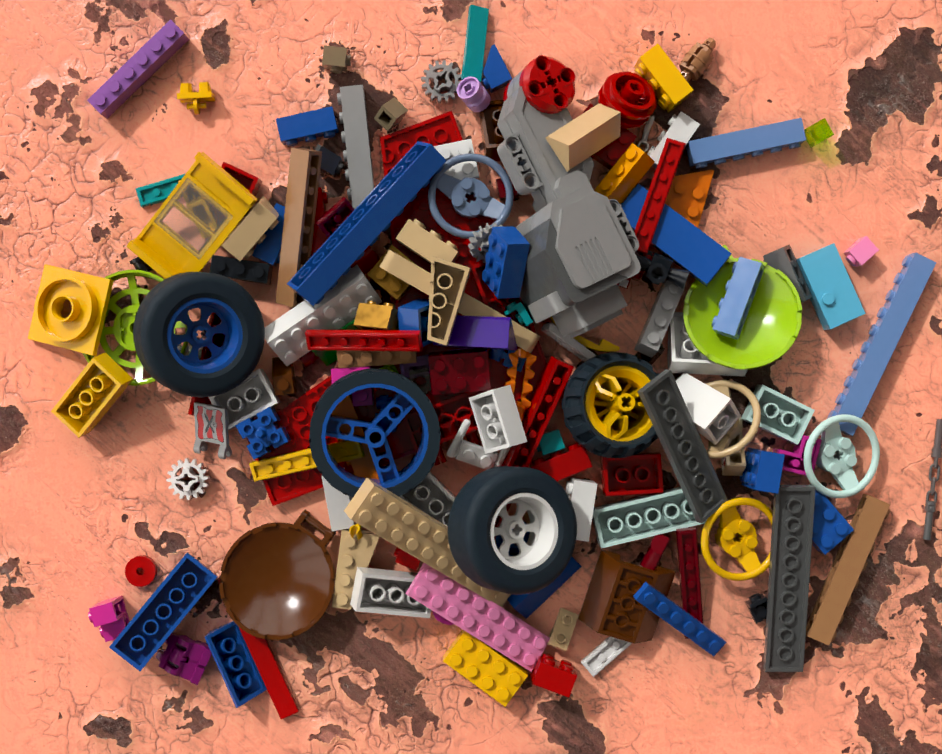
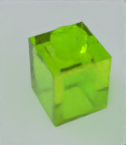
M825 118L804 130L806 141L810 148L834 135Z

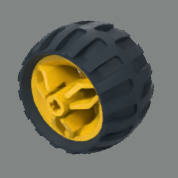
M619 352L600 354L582 363L567 381L562 399L564 422L573 435L574 440L593 454L607 458H625L642 452L658 439L657 433L638 394V390L659 375V373L653 371V366L647 361L637 358L635 355ZM595 397L601 399V401H595ZM601 416H605L604 419L600 421L599 418Z

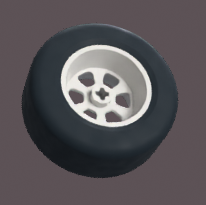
M500 466L477 474L462 487L450 510L448 541L453 558L461 571L469 579L487 589L514 595L539 591L550 585L561 575L568 565L575 548L577 522L568 494L554 478L533 468ZM507 504H517L515 515H508L506 510ZM526 511L530 519L529 524H525L522 520ZM499 515L502 518L500 527H494L496 518ZM526 532H530L529 539L526 544L523 540V537ZM501 535L503 539L499 549H497L494 536ZM512 543H517L519 548L518 555L509 556L508 552Z

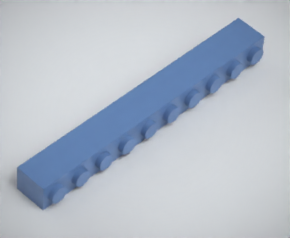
M918 253L909 254L903 259V268L895 276L893 281L895 284L885 297L887 301L884 307H881L877 313L878 320L876 324L871 326L869 330L870 336L861 346L860 351L862 353L859 359L857 358L854 361L851 376L846 378L844 382L845 388L837 396L835 401L837 405L829 413L827 419L842 414L862 418L937 262ZM849 422L839 423L841 432L850 436L854 435L858 425Z

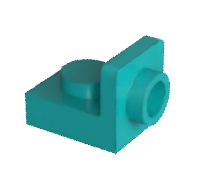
M514 301L505 307L507 309L504 312L505 316L514 311L518 313L515 317L520 325L524 324L527 327L533 323L521 302L517 304Z

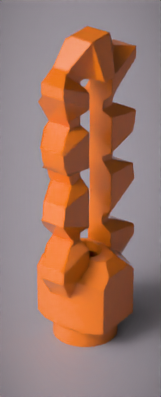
M518 348L515 352L508 355L513 366L507 368V375L511 380L506 382L505 386L510 385L514 395L518 357L526 358L521 402L515 401L522 422L524 412L531 406V402L525 396L533 391V387L528 383V380L532 379L535 375L530 366L536 361L537 357L522 348Z

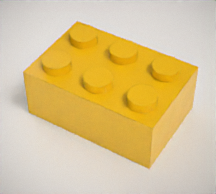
M656 44L639 57L634 66L635 74L644 78L652 86L655 96L658 98V104L663 110L666 109L670 112L686 100L693 91L692 87L659 44Z

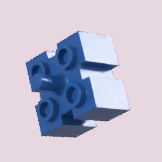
M268 407L257 413L258 419L256 420L248 418L235 425L242 439L248 438L251 443L247 445V448L254 460L271 452L270 446L273 445L275 449L292 441L285 427L279 428L277 422L281 419L274 407Z

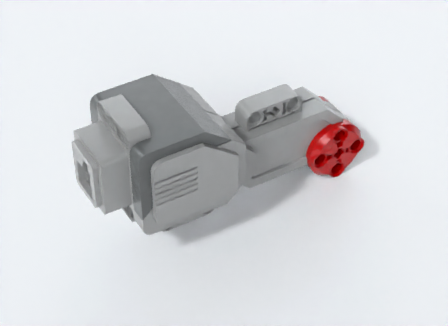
M540 55L527 64L507 84L504 90V103L497 123L504 141L497 147V152L515 190L520 195L531 193L534 199L532 206L536 213L515 227L530 243L520 299L532 321L537 324L552 316L561 336L569 335L572 339L623 314L621 309L628 305L617 284L639 273L641 266L635 254V251L639 248V242L621 204L617 200H609L608 197L593 190L590 184L594 167L591 156L567 172L546 140L548 135L573 120L567 107L571 104L575 95V73L559 60Z

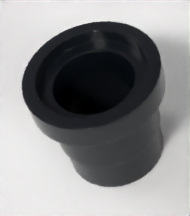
M139 257L129 261L136 270L146 272L153 270Z

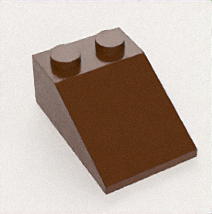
M504 100L490 101L488 107L479 112L484 155L494 161H501L497 147L504 141V138L497 123Z

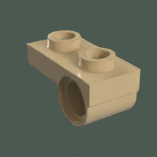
M560 608L554 627L548 636L550 640L547 645L566 652L579 615Z

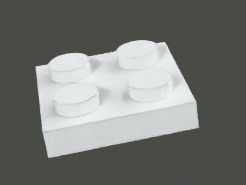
M472 139L434 146L446 160L461 154H475ZM475 161L458 163L445 172V174L461 181L463 178H479Z

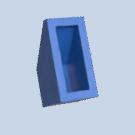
M495 44L490 48L483 70V78L481 79L486 90L489 89L491 93L507 86L512 80Z

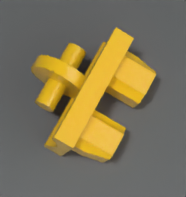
M200 82L199 92H193V85L191 83H181L180 93H177V99L181 103H189L187 104V109H194L195 114H200V109L207 108L206 103L200 102H216L209 82Z

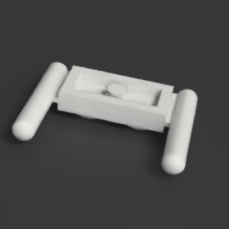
M465 419L446 455L485 470L502 466L511 447L501 449L500 453L495 451L485 454L483 446L462 440L471 424L470 420Z

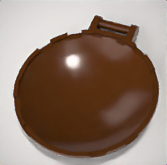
M305 509L294 524L267 523L247 531L238 538L230 547L223 560L219 583L221 599L223 600L226 612L234 623L245 632L268 640L293 638L312 628L325 614L334 593L335 572L333 562L326 547L336 534V531H332ZM306 521L325 535L322 540L302 525Z

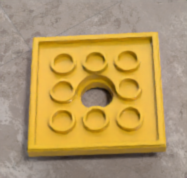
M45 264L34 304V313L28 339L96 356L114 280ZM65 300H69L72 305L71 313L67 318H63L61 315Z

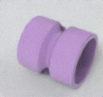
M466 77L458 84L457 94L471 111L481 112L488 107L491 100L490 94L477 78Z

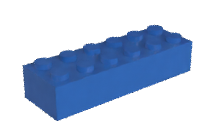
M187 552L109 648L137 670L141 671L218 575Z

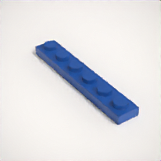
M645 582L634 594L633 597L639 603L712 656H715L726 644V641L649 583Z

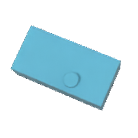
M834 243L796 259L811 292L812 298H810V301L823 330H830L866 314Z

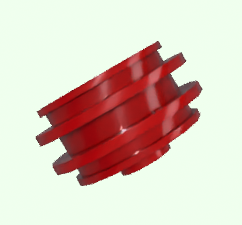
M619 72L608 76L598 92L599 104L621 112L620 127L623 128L640 127L647 123L656 108L655 92L652 86L644 78L632 72Z

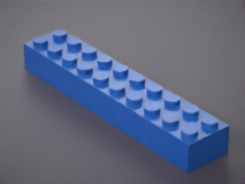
M417 141L290 279L287 285L312 306L319 304L324 299V294L337 285V280L350 271L353 262L359 260L364 255V250L368 246H372L377 241V236L390 227V222L403 213L407 203L415 200L418 191L421 188H425L430 183V178L443 169V164L447 160L432 144Z

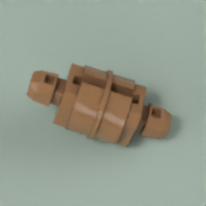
M708 38L702 44L697 42L685 54L679 67L680 73L687 82L691 79L697 80L708 69L714 58L712 53L716 47L714 39Z

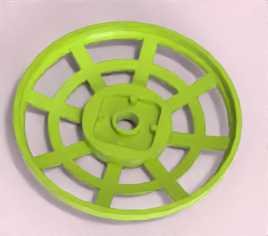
M124 270L105 277L114 281L125 277L128 279L129 289L120 291L109 299L106 317L109 310L117 316L112 327H105L104 321L100 343L105 353L116 363L124 367L136 368L135 380H132L129 384L131 386L145 385L156 381L152 377L143 379L144 367L137 353L136 362H129L119 357L126 349L136 351L133 339V325L140 306L139 294L147 295L151 291L137 288L135 276L151 278L158 282L165 280L154 273L142 270ZM131 295L132 305L121 309L115 304L121 298ZM177 321L174 327V334L177 328L186 327L187 329V326L181 321ZM114 334L119 343L114 351L108 345L105 335ZM185 341L180 352L183 355L187 349L188 341ZM83 353L88 363L94 357L92 355Z

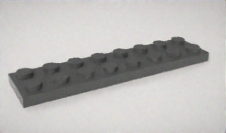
M665 369L638 390V394L696 522L703 523L728 499L671 370Z

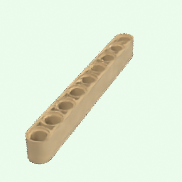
M388 250L379 267L429 295L430 272ZM463 294L458 311L462 315L506 317L470 295ZM512 320L517 346L531 353L541 336Z

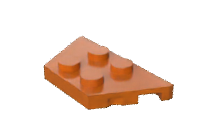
M712 169L675 176L665 202L666 205L697 228L714 170Z

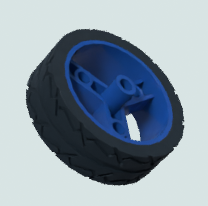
M370 368L351 372L339 378L325 390L317 402L311 418L309 442L312 458L319 472L332 487L349 497H354L366 478L358 477L346 471L337 463L330 452L326 436L367 444L379 479L371 480L399 497L414 489L432 469L440 448L441 432L438 416L431 401L416 383L404 375L387 369ZM385 388L397 392L371 422L331 415L335 407L346 396L358 390ZM392 407L400 409V413L395 417L389 414V410ZM415 407L421 420V442L411 462L398 472L386 437L408 412ZM386 416L391 420V423L384 431L379 421ZM342 424H348L351 427L347 433L341 432L339 428ZM354 427H365V437L353 434ZM373 432L379 433L377 436L370 435ZM384 444L386 451L376 454L374 448ZM381 458H388L390 461L387 466L379 465V460Z

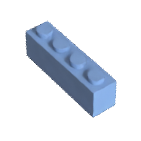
M739 257L738 262L734 263L732 268L733 276L731 280L727 281L725 287L727 292L725 297H722L719 302L720 310L718 316H715L712 321L715 333L736 340L739 339L765 269L761 262Z

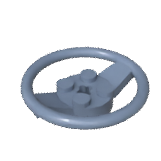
M472 153L457 155L447 160L443 164V169L433 175L428 188L429 208L438 225L451 235L464 239L474 237L473 231L457 229L444 220L437 208L436 188L452 200L455 211L461 217L472 219L481 215L495 219L494 223L497 226L503 225L509 217L514 201L513 186L506 171L493 159ZM466 161H475L488 165L497 172L503 181L506 191L505 205L490 196L489 189L482 181L475 178H463L461 181L445 174V172L452 166ZM473 194L476 200L470 203L467 202L466 196Z

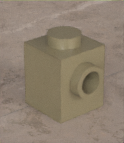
M324 45L322 66L332 73L341 74L342 71L347 72V66H351L352 56L347 48Z
M394 97L382 105L374 119L389 131L401 122L408 109Z

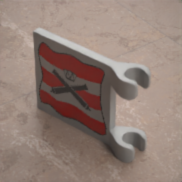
M195 402L196 440L193 451L197 454H200L201 451H206V442L220 444L218 450V457L220 459H226V456L230 457L232 450L229 446L227 408Z

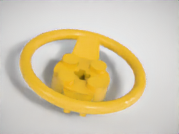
M744 497L726 501L706 520L701 534L703 557L710 569L722 578L732 581H745L759 576L770 566V553L765 561L760 564L754 550L758 544L756 529L749 521L740 517L736 506L740 505L753 506L761 510L768 517L772 525L773 511L766 504L756 499ZM718 517L720 518V526L717 534H715L716 543L721 550L735 557L745 570V573L728 572L719 567L711 556L709 534Z

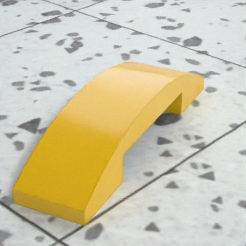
M552 316L549 317L551 323L556 325ZM579 335L573 338L590 350L614 352L620 349V347L604 339H601L597 345Z

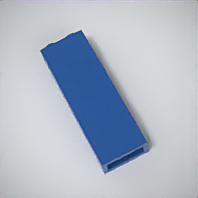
M640 184L634 187L624 203H621V207L633 231L637 225L648 190ZM664 205L651 245L668 258L673 259V262L682 269L690 271V275L707 287L732 253L668 205Z

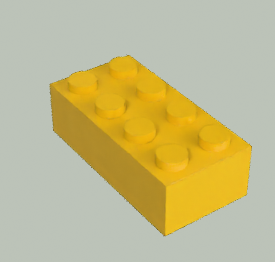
M102 353L91 359L51 412L80 438L94 429L133 378L107 353Z
M464 630L460 632L443 656L444 663L505 707L528 677L527 670Z

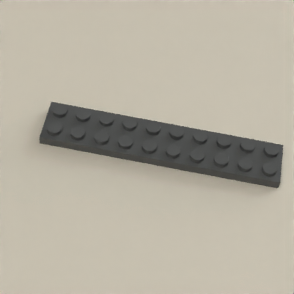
M780 485L779 493H774L763 664L765 672H803L816 490L814 485Z

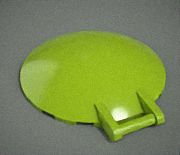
M723 245V246H722V247H724L726 250L729 251V249H728V247H727L726 245ZM731 254L730 258L707 287L697 279L691 285L684 301V325L693 345L709 360L732 369H755L778 360L791 348L802 324L801 300L795 286L783 272L767 265L766 262L751 259L761 262L765 269L739 339L736 340L715 333L712 321L715 316H718L720 310L719 302L722 297H725L727 281L731 280L733 276V265L739 260V258H733Z

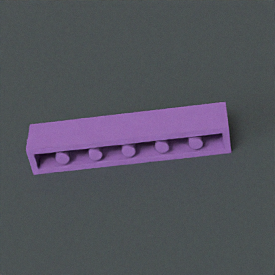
M170 19L87 101L102 116L108 119L189 40L188 37Z

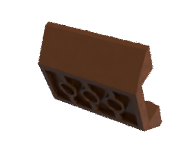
M601 549L578 619L597 633L634 644L652 641L660 617L639 603L633 596L647 582L667 597L676 571L657 566L654 571L621 561L619 554Z

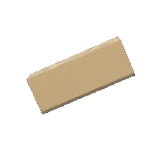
M597 104L546 137V140L567 172L620 137L621 112L602 104Z

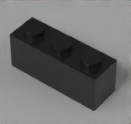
M212 255L209 273L219 274L235 280L270 285L273 266L265 263L247 260L239 261L234 258Z

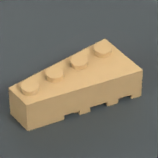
M431 256L427 340L443 345L449 344L471 268Z
M349 529L341 531L332 600L333 608L351 610L352 606L350 603L357 567L368 568L380 536L371 531L361 530L363 537L358 540L356 534L351 538Z

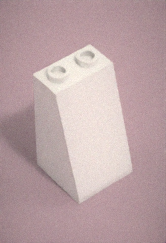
M684 372L675 380L698 433L716 445L739 419L741 414L729 397Z

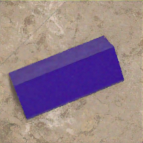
M457 315L449 344L443 345L433 342V345L441 347L517 350L511 317Z

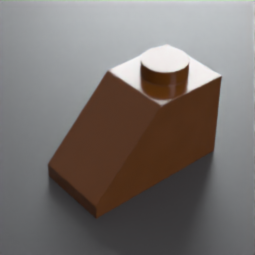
M279 357L272 358V379L275 396L297 393L293 363L286 366Z

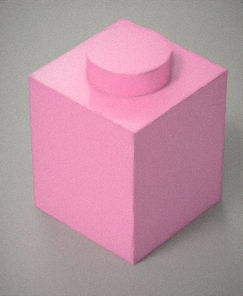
M864 236L849 247L844 254L850 265L858 267L868 261L879 249L867 236Z

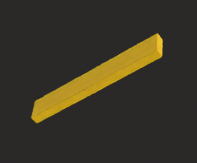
M344 440L328 444L330 452L337 463L365 456L362 444L359 442ZM311 448L249 463L254 482L317 468L312 458Z

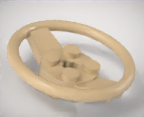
M716 380L705 384L726 395L731 400L730 388L741 392L750 401L753 409L751 427L745 437L737 444L728 448L732 440L738 434L740 436L743 423L741 417L716 445L709 441L708 450H706L709 458H724L741 451L752 441L760 426L761 409L756 396L746 386L731 380Z

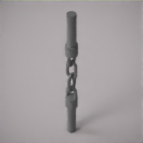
M942 419L936 420L934 446L931 453L934 462L929 468L931 488L926 494L924 540H931L934 512H936L937 493L935 491V483L940 477L938 458H942ZM932 468H937L936 478L932 477ZM930 494L934 495V501H929Z

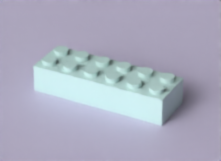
M681 487L664 490L663 493H651L594 507L592 517L598 545L601 549L676 531V529L705 524L706 520L703 523L696 522Z

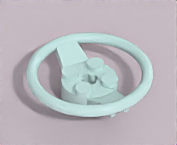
M848 414L832 416L822 421L809 436L803 457L806 476L811 485H814L816 490L831 498L853 496L862 491L873 479L879 465L880 447L874 430L863 419ZM840 422L858 425L869 437L872 447V459L866 475L860 482H858L852 468L857 463L855 447L849 438L842 437ZM820 435L822 441L816 464L819 468L832 474L843 489L842 491L826 488L817 480L813 472L811 462L812 451Z

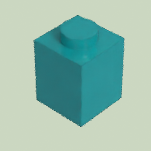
M559 429L543 434L537 447V452L541 451L542 455H546L565 448Z

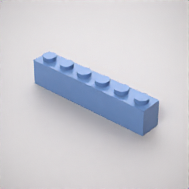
M802 118L688 141L685 147L689 166H696V169L707 167V163L723 164L726 162V159L733 158V161L742 160L745 158V155L751 154L752 157H757L769 150L771 153H776L788 146L789 149L799 148L806 141Z

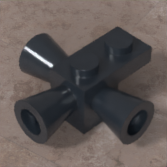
M635 251L640 262V271L647 272L645 277L649 278L648 281L659 285V283H664L665 279L683 289L690 271L670 268L673 259L654 253L651 261Z

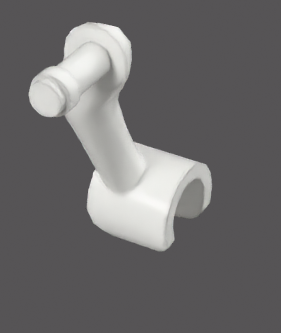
M654 116L649 117L644 127L642 139L637 147L644 145L646 148L644 150L645 153L649 149L647 139L654 122Z

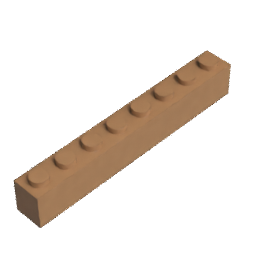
M291 148L276 291V303L292 308L304 301L287 283L311 258L322 151L307 148Z
M867 494L862 495L850 523L854 530L841 543L806 624V636L828 646L834 641L838 624H841L844 619L843 613L845 608L851 603V594L859 584L858 578L867 566L866 560L868 555L874 550V541L881 534V525L890 513L889 507L891 504Z

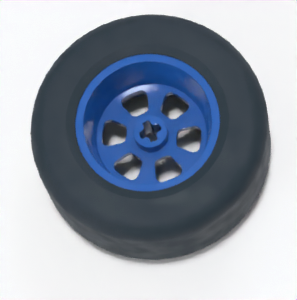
M185 272L163 280L145 296L135 316L133 339L141 364L157 382L186 396L212 397L236 388L253 372L263 352L265 328L261 312L255 300L237 282L215 273ZM199 308L201 310L200 319L198 321H191L187 314L189 310ZM214 312L221 319V323L211 327L207 320L210 314ZM177 321H181L187 326L185 334H174V327ZM198 330H199V331H202V332H201V335H202L201 338L197 337V336H198V333H197ZM216 333H223L225 335L221 347L216 346L212 342L213 335ZM188 341L192 346L187 356H184L177 348L179 344ZM207 347L211 352V357L199 360V349Z

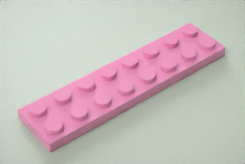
M426 563L422 565L405 593L530 672L534 669L538 657L542 655L550 640L548 636L493 601H488Z

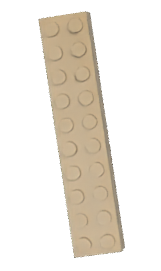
M365 479L345 508L344 512L352 521L488 601H493L502 607L511 595L484 588L469 579L461 571L453 558L448 541V527L371 479Z

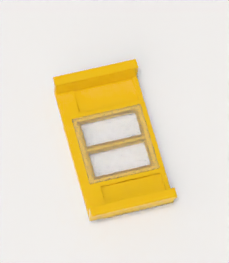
M204 152L196 154L194 157L196 161L137 238L131 240L126 246L164 279L185 272H200L258 200Z

